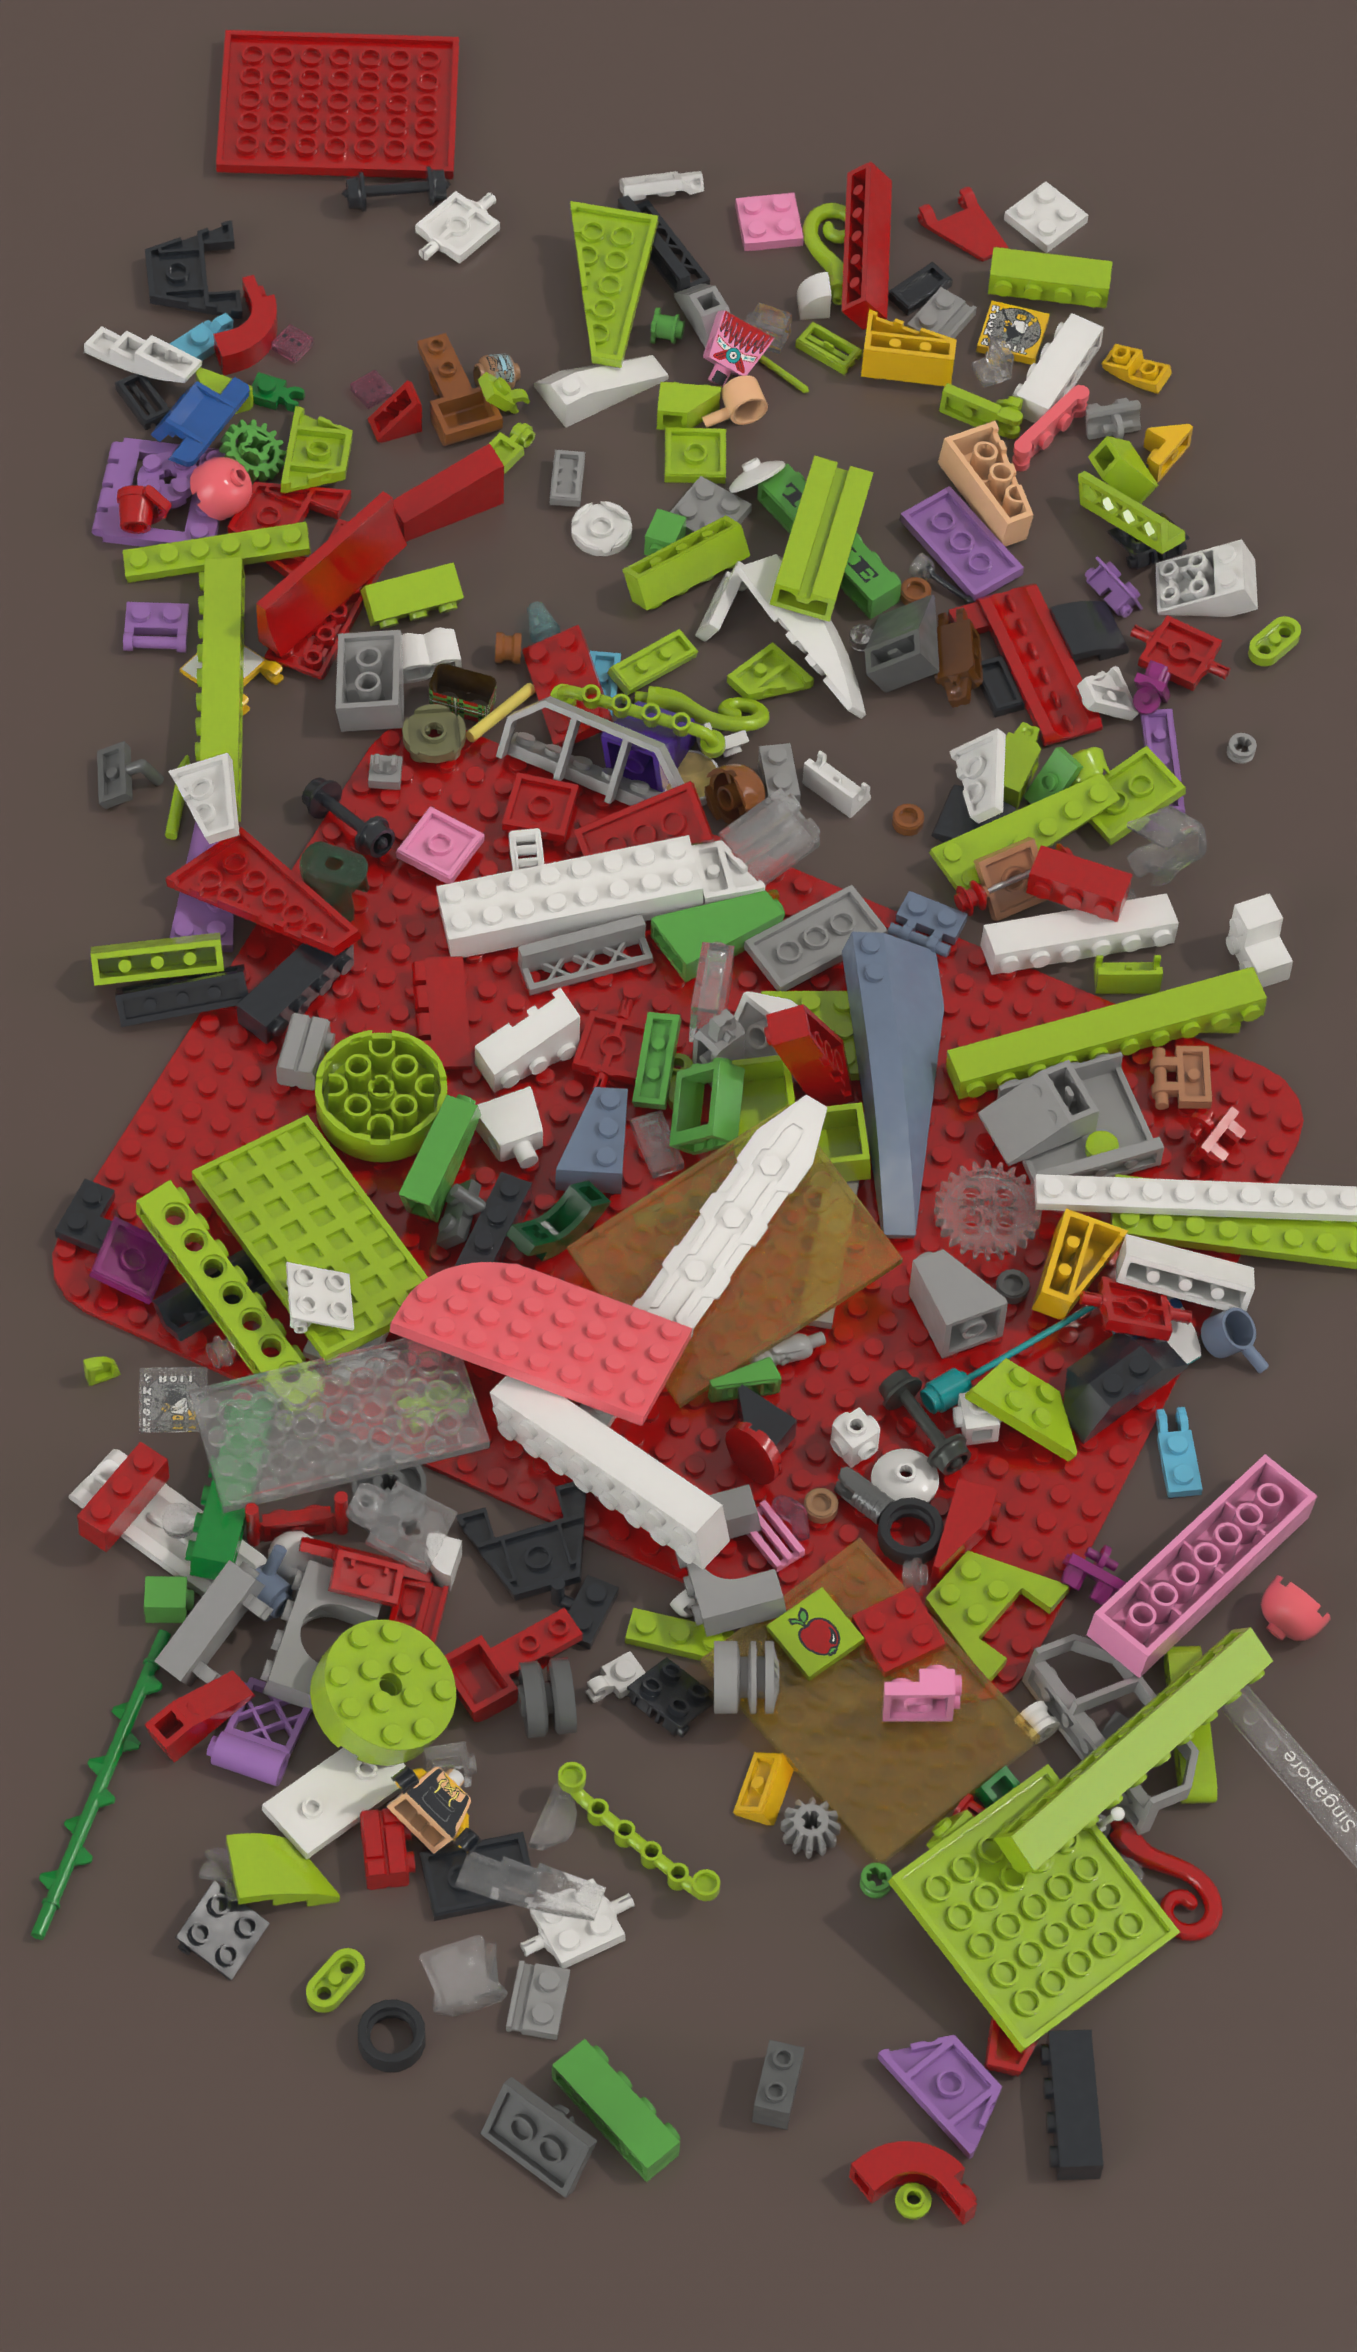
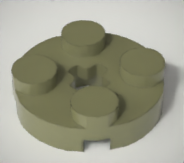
M440 704L423 705L414 710V715L410 716L409 719L407 717L404 721L402 728L403 743L411 758L416 762L441 763L455 760L460 756L461 749L466 740L464 720L459 714L457 717L454 713L450 712V708ZM433 729L437 730L438 734H442L436 738L428 736Z

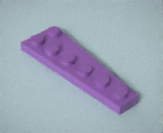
M196 821L186 864L218 843L209 844ZM180 892L170 938L220 932L222 952H233L234 914Z

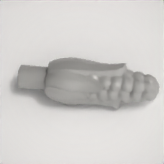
M823 1332L810 1336L801 1333L793 1334L783 1341L772 1342V1346L757 1352V1354L752 1356L750 1363L752 1364L767 1357H771L775 1366L780 1364L783 1366L790 1362L803 1360L812 1354L813 1348L826 1344Z

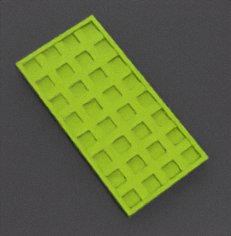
M308 1115L192 1170L194 1182L289 1313L288 1286L286 1282L287 1262L348 1273L350 1275L354 1330L311 1323L308 1330L304 1333L325 1363L390 1332L391 1321L406 1297L418 1284L428 1278Z

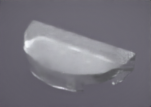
M556 1783L531 1836L529 1848L545 1850L547 1847L555 1846L560 1842L564 1843L575 1830L577 1820L575 1801L569 1793L563 1791Z

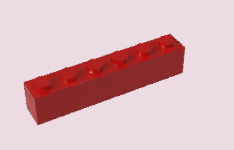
M871 161L847 172L842 312L862 330L867 329L869 309L878 312V317L887 320L892 180Z

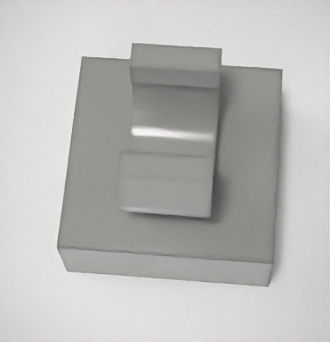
M371 755L368 788L400 790L403 757L396 755Z

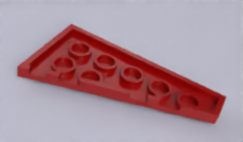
M242 827L239 828L238 836L219 841L165 878L169 888L334 956H337L361 939L359 930Z

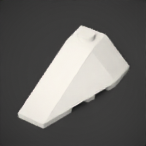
M650 355L623 360L622 368L597 364L561 370L535 382L534 388L566 428L660 384V382L668 380L669 375L656 358Z

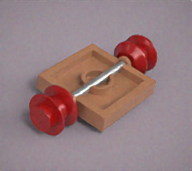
M1031 837L1025 838L974 860L981 885L971 880L967 890L962 886H957V894L954 895V901L958 910L971 916L973 915L974 907L977 906L983 911L986 909L987 904L992 920L999 921L1046 901V899H1039L1026 893L1029 873L1038 854L1035 839ZM1060 843L1056 844L1055 850L1073 855L1068 847H1064Z

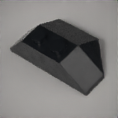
M1115 1333L1067 1368L1063 1404L1071 1431L1083 1444L1187 1369L1188 1364L1167 1341L1148 1339L1143 1336L1126 1333Z

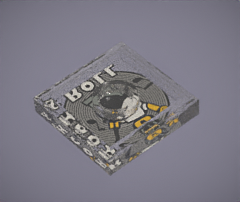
M207 1367L140 1368L139 1433L207 1432Z

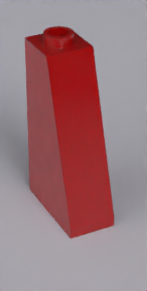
M488 444L393 500L394 511L405 541L407 542L504 504V465L492 445Z

